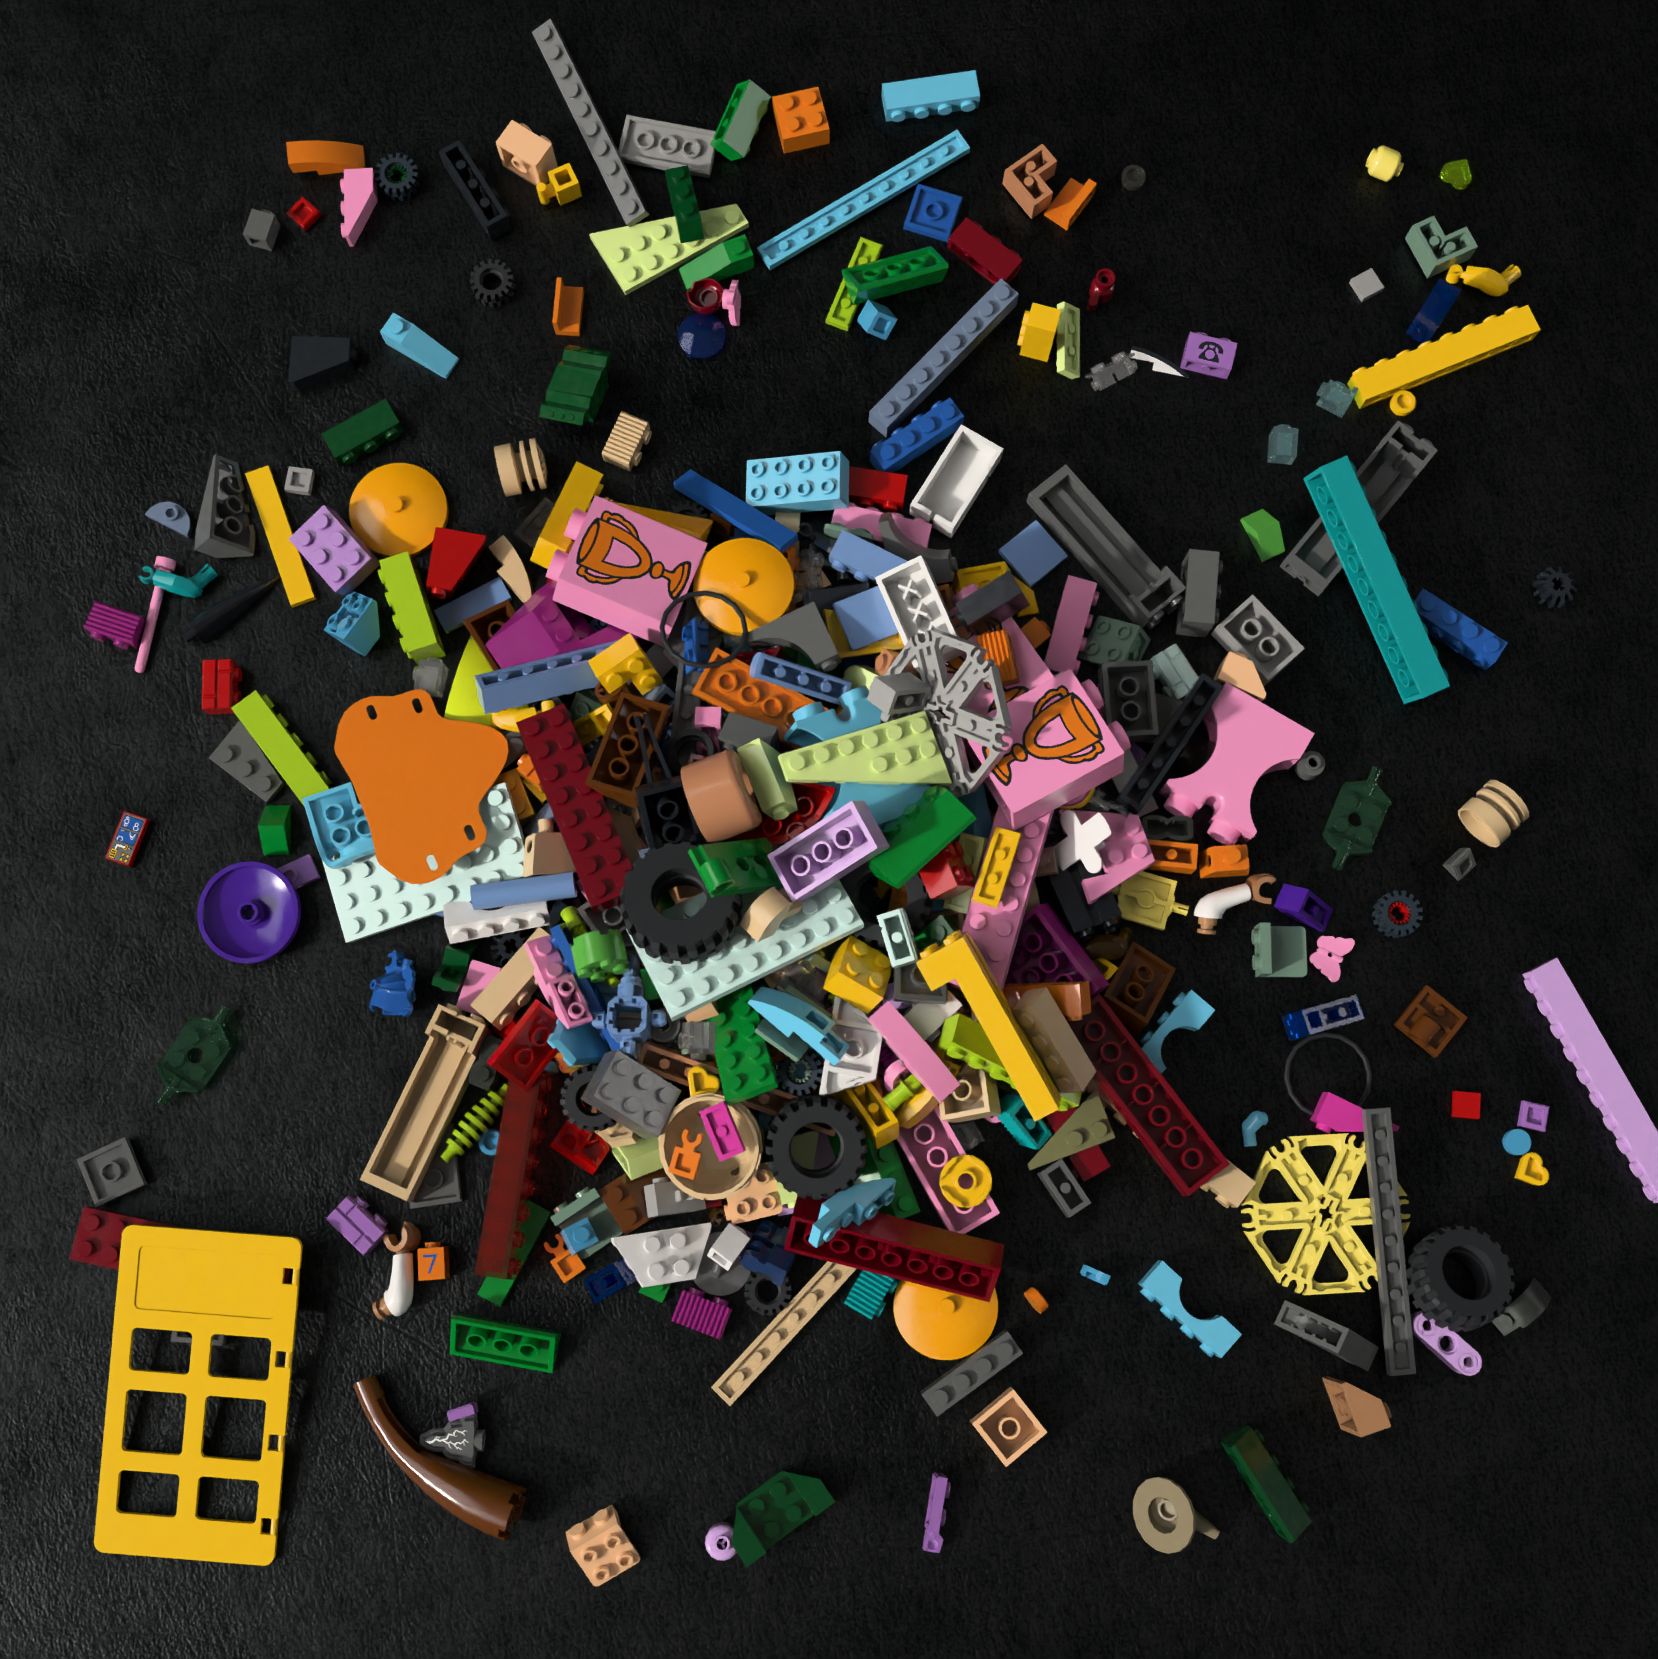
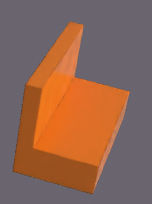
M1070 178L1044 212V216L1065 230H1068L1094 196L1097 183L1088 179L1083 186L1073 178Z
M557 277L552 320L556 335L580 336L584 289L583 287L564 286L560 277Z

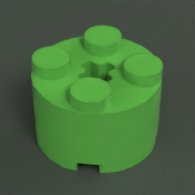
M608 929V934L600 935L599 930L588 932L576 937L573 940L574 944H570L578 978H590L591 983H598L606 980L608 975H618L629 971L622 932L619 930Z

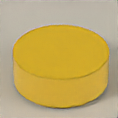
M1407 390L1396 392L1390 400L1391 410L1399 416L1410 414L1416 406L1415 396Z

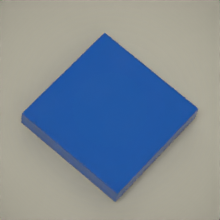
M918 184L903 229L948 242L963 197Z

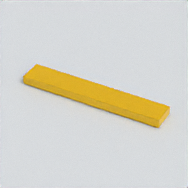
M265 466L245 473L290 605L296 607L316 600L301 554L289 540L293 535V531L271 468Z

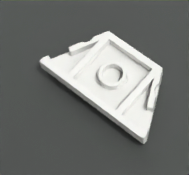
M836 995L831 1019L835 1024L831 1030L850 1045V1048L835 1066L825 1059L819 1096H826L876 1080L882 1035L868 1021L869 1017L863 1011Z
M711 1223L611 1238V1242L623 1256L628 1268L634 1272L635 1278L642 1288L696 1279L710 1233Z

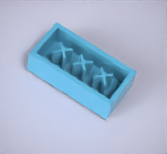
M841 451L747 460L746 503L767 516L775 515L776 512L801 513L849 508V460Z

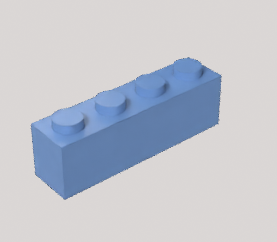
M843 529L829 555V562L832 563L831 566L840 572H845L846 570L854 574V578L862 583L869 581L877 586L875 577L908 562Z

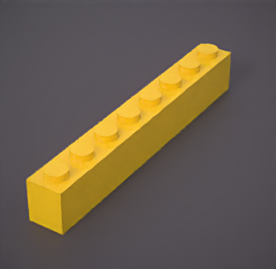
M1528 305L1521 308L1514 306L1501 316L1492 315L1481 324H1469L1461 332L1456 334L1449 332L1440 337L1436 342L1427 341L1419 345L1418 349L1413 351L1407 349L1400 352L1393 359H1381L1368 369L1361 367L1352 373V377L1347 385L1359 409L1391 397L1400 390L1411 389L1531 341L1541 329Z

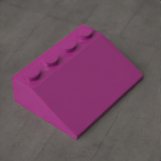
M1045 903L1035 906L1024 915L1005 984L1089 981L1090 1000H1092L1110 984L1049 904Z

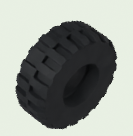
M681 841V844L674 845L673 842L665 843L662 848L656 850L654 847L647 851V856L643 859L640 857L633 863V871L626 873L624 877L625 886L620 890L622 917L634 943L639 949L644 948L648 956L654 959L659 956L663 962L673 964L674 961H680L681 965L691 964V960L699 959L703 961L709 958L708 954L720 952L724 948L723 943L726 940L731 941L736 934L735 926H739L742 918L741 909L743 908L741 894L711 897L688 854L690 849L698 847L692 845L690 841ZM683 885L693 886L706 894L707 900L703 908L696 915L688 919H668L657 911L660 898L674 887Z

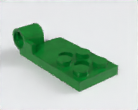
M767 838L705 844L688 851L712 898L763 891L772 887L775 889L784 888L767 856L773 852L772 845L768 842Z

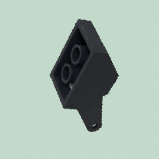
M644 712L642 714L646 731L664 779L652 782L643 729L638 714L634 715L647 784L635 787V801L648 850L654 847L657 850L669 842H673V845L681 844V841H690L695 846L703 844L700 829L685 795L681 775L671 777L651 727L648 714Z

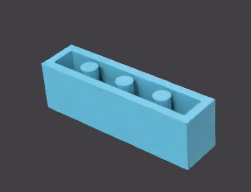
M975 70L882 84V102L886 122H900L904 119L915 117L921 119L935 114L947 115L956 111L969 112L979 108L980 92Z

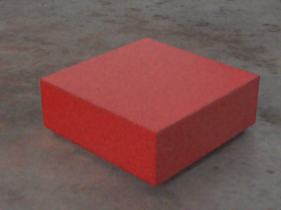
M304 197L286 213L304 231L322 215Z
M1452 1091L1451 1117L1480 1119L1481 1093Z

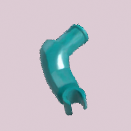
M208 564L191 578L161 570H156L154 573L151 567L144 566L142 568L143 571L151 574L147 578L139 576L144 584L153 582L155 586L185 597L197 598L202 595V589L217 577L218 574Z

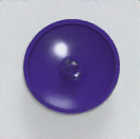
M246 861L235 863L220 870L205 886L198 903V925L205 942L221 957L245 964L264 962L280 954L296 935L301 919L299 895L290 879L280 870L260 862Z

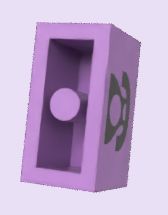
M1190 332L1185 344L1180 368L1227 379L1232 369L1237 343L1232 342L1228 338L1210 337L1203 332Z

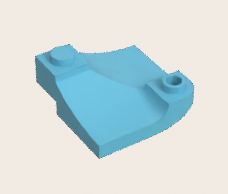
M352 782L302 798L318 852L327 867L340 869L352 865V862L358 858L375 853L370 827ZM340 854V858L334 861V855Z

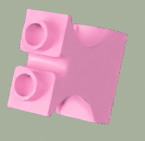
M1226 682L1223 685L1224 688L1203 717L1209 736V750L1203 767L1191 775L1168 779L1158 794L1167 798L1163 806L1174 816L1192 818L1193 814H1196L1204 804L1209 805L1213 809V814L1209 820L1211 826L1207 833L1221 844L1235 845L1237 841L1246 844L1257 833L1250 813L1251 794L1257 780L1267 773L1290 769L1301 758L1315 733Z

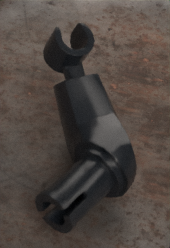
M802 523L799 528L805 534L798 531V540L805 541L807 539V546L829 559V555L837 540L820 532H813L812 526L809 523ZM836 570L838 583L853 581L852 573L846 570L845 572Z

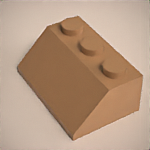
M1329 1376L1322 1377L1342 1430L1359 1437H1364L1391 1427L1389 1421L1392 1418L1390 1409L1381 1399L1347 1382Z

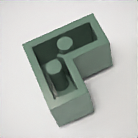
M1435 216L1412 225L1405 237L1427 278L1450 269L1454 264L1459 265L1468 261L1478 248L1467 226L1445 236Z

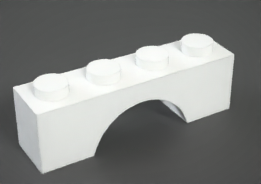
M459 901L443 905L444 925L450 944L550 925L549 901L505 906L490 911L474 910L470 901Z

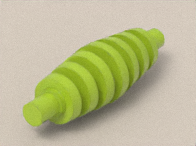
M504 1083L495 1093L490 1091L487 1094L491 1098L489 1101L482 1098L479 1101L484 1106L482 1109L477 1105L471 1108L477 1114L475 1117L469 1112L464 1115L470 1123L467 1125L461 1120L458 1126L463 1131L460 1133L454 1129L452 1134L456 1139L454 1141L450 1138L447 1139V1149L440 1156L446 1163L455 1154L462 1156L465 1153L462 1149L463 1145L467 1148L473 1146L469 1141L470 1137L475 1141L481 1139L476 1133L477 1130L484 1134L489 1131L483 1123L486 1122L492 1126L495 1121L490 1115L493 1114L498 1117L501 1112L497 1107L500 1106L504 1109L507 1105L505 1098L512 1091L507 1084Z

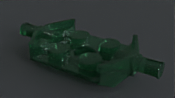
M1372 767L1367 780L1345 782L1339 791L1322 833L1326 842L1336 850L1335 853L1337 855L1332 864L1334 869L1342 870L1348 856L1367 855L1373 851L1372 846L1388 807L1392 804L1391 800L1377 784L1382 772L1380 768L1377 770L1378 767ZM1354 813L1360 817L1361 824L1359 826L1350 824V814Z
M222 1004L212 1019L187 1017L189 1021L161 1062L155 1064L165 1084V1089L156 1100L157 1102L166 1106L174 1093H201L233 1047L232 1040L223 1023L232 1011L231 1009ZM195 1049H201L203 1052V1058L198 1063H194L191 1060V1053Z

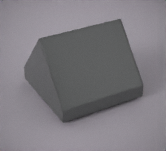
M1459 848L1443 866L1459 881L1476 866V862L1470 848Z

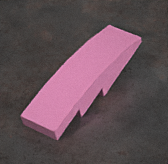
M889 1001L868 1018L873 1027L886 1039V1043L904 1061L906 1068L940 1103L960 1086L959 1082L929 1045Z

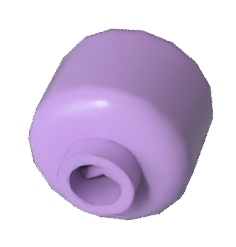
M719 1522L709 1529L706 1535L705 1546L707 1552L714 1559L725 1561L731 1559L737 1553L732 1546L734 1525L729 1522Z

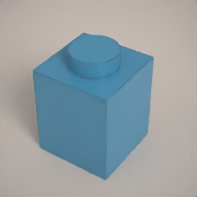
M587 1217L560 1232L571 1256L591 1247L599 1241Z

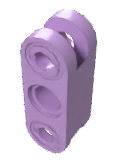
M1416 1311L1411 1314L1412 1334L1456 1373L1469 1376L1475 1375L1480 1371L1482 1367L1481 1356L1458 1334L1450 1331L1448 1326L1443 1329L1436 1326L1434 1319L1428 1321L1422 1315L1424 1311ZM1443 1336H1446L1449 1340V1346L1445 1350H1442L1440 1347V1340Z

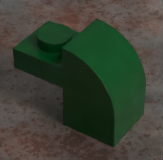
M470 941L453 944L449 942L445 947L442 966L433 976L432 985L448 992H457L458 989L462 990L472 959L475 960L478 944Z

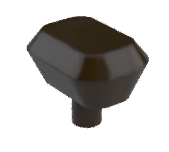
M719 1206L714 1207L707 1217V1222L711 1223L714 1227L720 1226L726 1217L724 1209Z

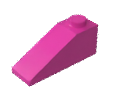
M1322 1092L1314 1114L1310 1119L1317 1123L1315 1128L1328 1134L1331 1131L1364 1132L1361 1111L1363 1108L1330 1092ZM1392 1123V1130L1398 1131L1399 1126Z

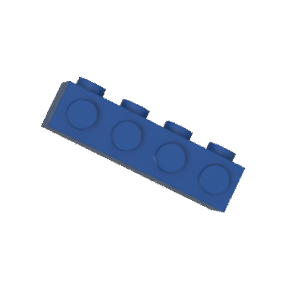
M951 398L944 402L943 400L936 402L929 412L924 415L923 413L917 415L912 419L911 424L905 428L899 427L891 434L892 437L886 441L880 440L875 443L870 451L871 464L877 471L895 473L956 432L960 425H963L964 415Z
M1424 588L1413 599L1417 604V613L1420 620L1426 625L1428 633L1484 670H1487L1496 662L1508 644Z

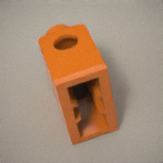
M1246 844L1213 846L1198 853L1200 878L1249 875V858Z

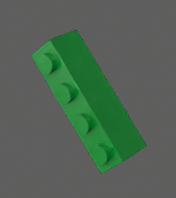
M938 785L930 787L915 804L909 805L896 821L890 822L885 826L882 833L890 847L867 861L866 864L876 877L899 889L977 818L949 790Z
M836 1132L834 1137L827 1135L835 1158L839 1155L841 1146L839 1135ZM866 1135L867 1153H865V1166L860 1169V1176L856 1182L852 1180L849 1186L852 1187L877 1179L894 1178L896 1180L895 1196L889 1205H883L879 1208L878 1213L904 1219L921 1212L893 1141L876 1149Z

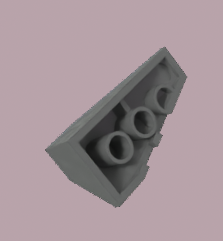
M218 454L213 456L196 527L194 550L215 558L253 556L255 530L254 526L250 525L248 518L250 509L249 505H246L242 493L244 485L237 462Z

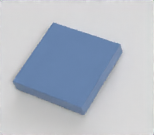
M1037 520L998 551L1029 588L1033 587L1068 557Z
M879 586L835 602L832 605L851 651L899 633Z

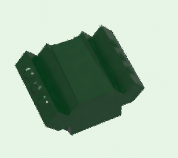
M568 345L564 349L562 360L558 363L549 384L546 399L541 404L539 417L577 425H583L587 421L594 423L609 386L608 369L612 352Z

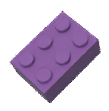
M325 505L289 538L291 543L334 592L343 596L350 594L380 565L377 557L339 514Z

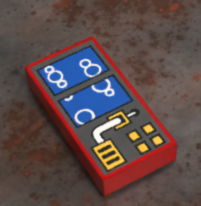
M124 811L105 858L132 867L150 820Z

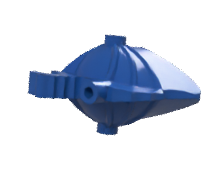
M394 950L388 954V957L392 958V962L389 966L385 967L386 974L378 977L376 980L373 979L370 983V989L374 991L369 1008L370 1011H375L377 1006L383 1009V1015H403V1017L411 1015L413 1011L412 1003L416 1000L414 990L416 971L413 967L414 961L405 959L404 953Z

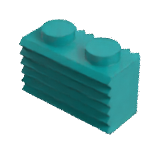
M1012 1093L1005 1094L999 1101L1001 1115H996V1117H999L998 1120H1001V1123L1004 1124L1007 1131H1010L1013 1138H1016L1019 1145L1039 1150L1052 1135V1131L1042 1119L1034 1121L1021 1096Z
M862 1270L844 1304L869 1319H872L874 1315L879 1317L886 1305L882 1301L887 1292L893 1293L899 1280Z

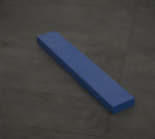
M691 469L673 482L674 489L754 538L772 545L781 553L798 541L797 533Z

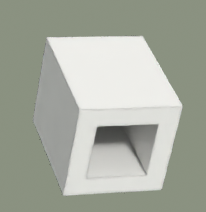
M729 1223L715 1241L707 1256L729 1271L747 1246L750 1238L742 1228Z

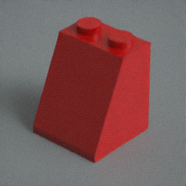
M435 527L426 584V593L431 595V599L446 601V598L453 597L483 553L485 535Z

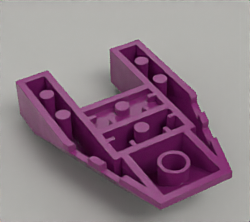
M552 580L537 590L486 643V647L500 668L503 669L620 640L629 632L610 625L595 633L581 612L552 600L557 581ZM630 633L640 647L650 642Z

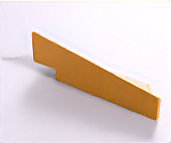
M612 502L703 542H706L713 525V520Z

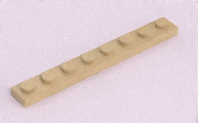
M827 1261L711 1388L731 1406L850 1277L856 1268Z

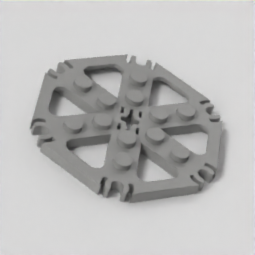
M927 630L925 635L924 633L915 634V636L909 639L884 675L903 673L916 656L921 679L931 687L924 710L911 713L926 712L952 781L950 786H941L940 784L929 785L930 787L935 785L941 786L949 790L955 797H960L975 792L1007 752L1001 749L1002 747L1009 746V743L1002 740V734H1010L1011 729L1007 726H1012L998 665H994V659H987L984 662V655L987 653V650L980 649L982 645L941 630ZM946 645L965 651L967 654L966 660L950 682L943 656V648ZM986 681L991 684L997 708V714L994 718L966 708ZM937 710H942L943 713H944L946 716H949V717L944 718V715H942L941 712H939V711H937ZM962 737L984 745L990 751L987 759L975 773L969 768Z

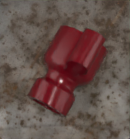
M1107 268L1101 269L1092 280L1089 290L1091 297L1087 304L1088 311H1095L1098 303L1108 302L1112 298L1115 289V274L1112 270Z

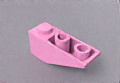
M373 168L344 169V179L340 180L341 191L344 194V201H341V213L344 216L345 222L341 223V234L343 238H346L350 247H354L378 202V184Z

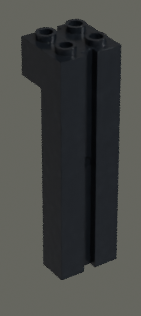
M1060 821L1054 839L1051 837L1047 843L1045 841L1044 848L1054 847L1067 837V834L1064 835ZM1082 860L1070 865L1064 871L1058 866V874L1044 876L1060 910V920L1079 944L1097 934L1113 935L1117 932L1116 929L1119 928L1122 916L1112 891L1104 894L1094 903L1088 904L1081 884L1083 879L1104 874L1102 870L1097 873H1090Z

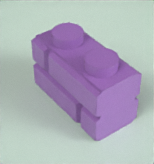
M357 1195L356 1198L347 1196L326 1220L363 1255H368L382 1241V1237L389 1233V1230L385 1227L388 1223L377 1213L373 1216L367 1210L369 1207L368 1203Z

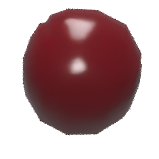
M703 278L694 281L691 289L686 294L689 304L694 310L700 314L708 315L715 313L722 306L724 289L715 279Z

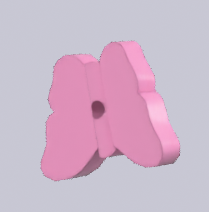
M732 280L730 288L724 289L722 295V307L729 310V320L732 326L740 325L741 295L738 289V280Z
M1321 936L1317 940L1319 948H1317L1315 953L1311 954L1310 962L1317 969H1321V972L1331 982H1336L1341 975L1339 963L1343 960L1342 956L1353 949L1355 941L1352 938L1344 939L1338 937L1335 939L1333 936Z

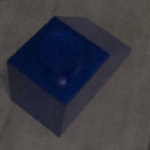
M624 1258L583 1281L596 1304L636 1282L637 1279L634 1272L628 1268Z

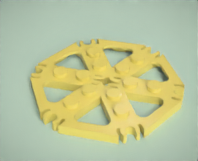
M1349 1133L1289 1136L1287 1138L1291 1141L1292 1147L1288 1140H1280L1284 1146V1151L1280 1153L1275 1146L1270 1147V1152L1275 1158L1270 1155L1269 1151L1265 1152L1253 1178L1256 1184L1241 1204L1252 1205V1209L1244 1208L1241 1210V1213H1249L1252 1216L1251 1222L1242 1223V1227H1254L1253 1231H1243L1278 1283H1281L1282 1277L1286 1275L1282 1281V1286L1288 1287L1289 1282L1295 1280L1297 1283L1295 1292L1299 1294L1303 1291L1304 1284L1306 1285L1302 1295L1365 1292L1360 1287L1359 1281L1363 1288L1369 1290L1371 1287L1367 1279L1371 1275L1378 1282L1376 1258H1372L1351 1227L1352 1225L1372 1224L1370 1198L1348 1199L1363 1165L1367 1164L1366 1153L1364 1152L1365 1142L1363 1141L1361 1146L1356 1148L1353 1143L1356 1136L1350 1135L1345 1144ZM1331 1145L1336 1150V1157L1323 1185L1301 1154L1302 1149L1306 1146ZM1272 1169L1279 1170L1300 1202L1269 1204L1261 1202L1259 1192L1268 1172ZM1398 1183L1399 1196H1407ZM1399 1199L1400 1206L1402 1204H1409L1408 1200ZM1329 1206L1328 1212L1332 1216L1322 1221V1214L1319 1213V1210L1326 1209ZM1401 1213V1219L1410 1218V1214ZM1410 1222L1402 1223L1403 1237ZM1303 1228L1289 1260L1284 1264L1278 1263L1263 1242L1264 1232L1267 1230ZM1328 1243L1348 1271V1278L1343 1282L1318 1283L1313 1279L1314 1272Z

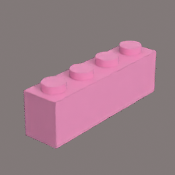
M849 502V508L834 510L831 523H841L846 528L854 530L856 528L866 529L874 535L873 544L885 550L878 523L882 514L879 509L874 507L864 509L856 507L854 503ZM891 513L897 527L908 539L920 546L928 547L932 524L922 518H914L912 520L904 518L902 514Z
M1068 575L1044 659L1045 665L1053 676L1069 669L1072 670L1074 675L1078 673L1081 661L1076 660L1079 651H1084L1087 638L1083 637L1085 628H1090L1093 615L1089 614L1091 605L1096 606L1099 592L1095 591L1096 582Z

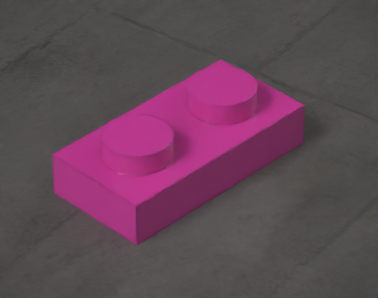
M726 1101L699 1111L720 1162L746 1151Z

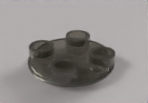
M1201 738L1191 739L1185 750H1181L1175 762L1180 777L1191 775L1201 769L1211 758L1216 743L1210 740H1202Z

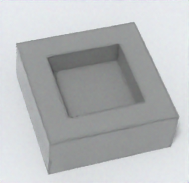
M1372 268L1352 278L1349 282L1361 302L1375 296L1384 289L1383 284Z
M289 466L285 491L287 493L311 496L315 476L314 470Z

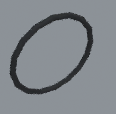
M710 591L688 592L673 600L663 612L659 627L662 643L670 655L684 665L701 669L720 667L733 660L744 648L748 634L745 615L738 605L724 595ZM709 596L721 599L732 606L741 619L743 629L739 646L730 656L712 663L702 664L689 661L677 654L667 641L665 624L668 614L678 603L690 597Z
M1321 1032L1307 1036L1293 1047L1286 1060L1284 1080L1289 1096L1299 1109L1311 1116L1314 1114V1111L1304 1106L1293 1092L1289 1079L1291 1062L1298 1049L1309 1041L1322 1037L1344 1041L1352 1046L1363 1059L1367 1073L1366 1087L1359 1102L1355 1104L1359 1107L1363 1105L1371 1090L1372 1072L1367 1056L1357 1043L1341 1034Z

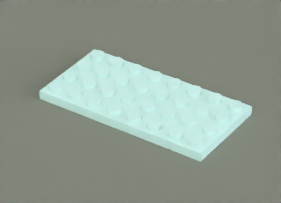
M504 782L490 787L479 803V814L487 831L485 842L479 848L459 858L442 877L432 882L410 884L399 880L378 863L375 853L358 858L352 862V865L340 869H331L323 862L346 943H351L443 912L444 904L459 901L471 902L470 885L523 878L525 839L508 783ZM466 825L464 831L467 838L474 840L475 833L472 826ZM340 854L334 855L333 860L339 859ZM433 855L427 856L430 869L436 870L438 865Z
M840 880L835 881L809 899L800 901L803 904L800 912L783 919L775 934L757 942L741 925L735 926L736 934L732 940H726L723 943L724 948L720 952L708 954L709 958L703 961L695 959L691 960V964L681 965L680 961H674L673 964L665 963L659 956L655 959L648 956L645 949H639L634 943L632 936L629 935L671 1020L675 1021L864 928V923ZM767 890L741 894L743 901L741 920L753 902ZM702 892L659 914L672 920L688 919L696 915L703 908L707 900L706 894Z

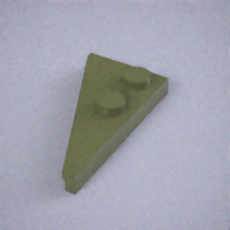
M1097 1090L1088 1096L1042 1149L1037 1152L1027 1165L1029 1170L1115 1138Z

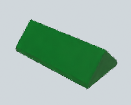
M932 246L842 269V275L852 304L856 305L867 302L868 299L875 300L942 282L949 267L941 255Z
M457 1313L451 1317L450 1354L553 1373L561 1332Z

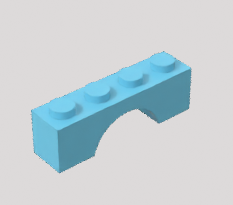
M1192 990L1186 994L1181 992L1172 1002L1175 1005L1170 1013L1165 1011L1156 1021L1159 1024L1154 1032L1149 1030L1140 1040L1143 1044L1141 1049L1161 1074L1166 1069L1161 1058V1046L1166 1035L1175 1029H1188L1195 1032L1201 1028L1215 1011Z
M1158 1260L1139 1281L1138 1284L1143 1288L1140 1292L1149 1301L1153 1302L1156 1300L1163 1307L1160 1311L1171 1321L1176 1318L1182 1324L1180 1330L1190 1339L1195 1336L1202 1343L1199 1347L1208 1356L1212 1357L1215 1355L1222 1358L1242 1334L1221 1315H1215L1207 1319H1197L1191 1316L1184 1309L1180 1301L1179 1290L1182 1278L1165 1262Z

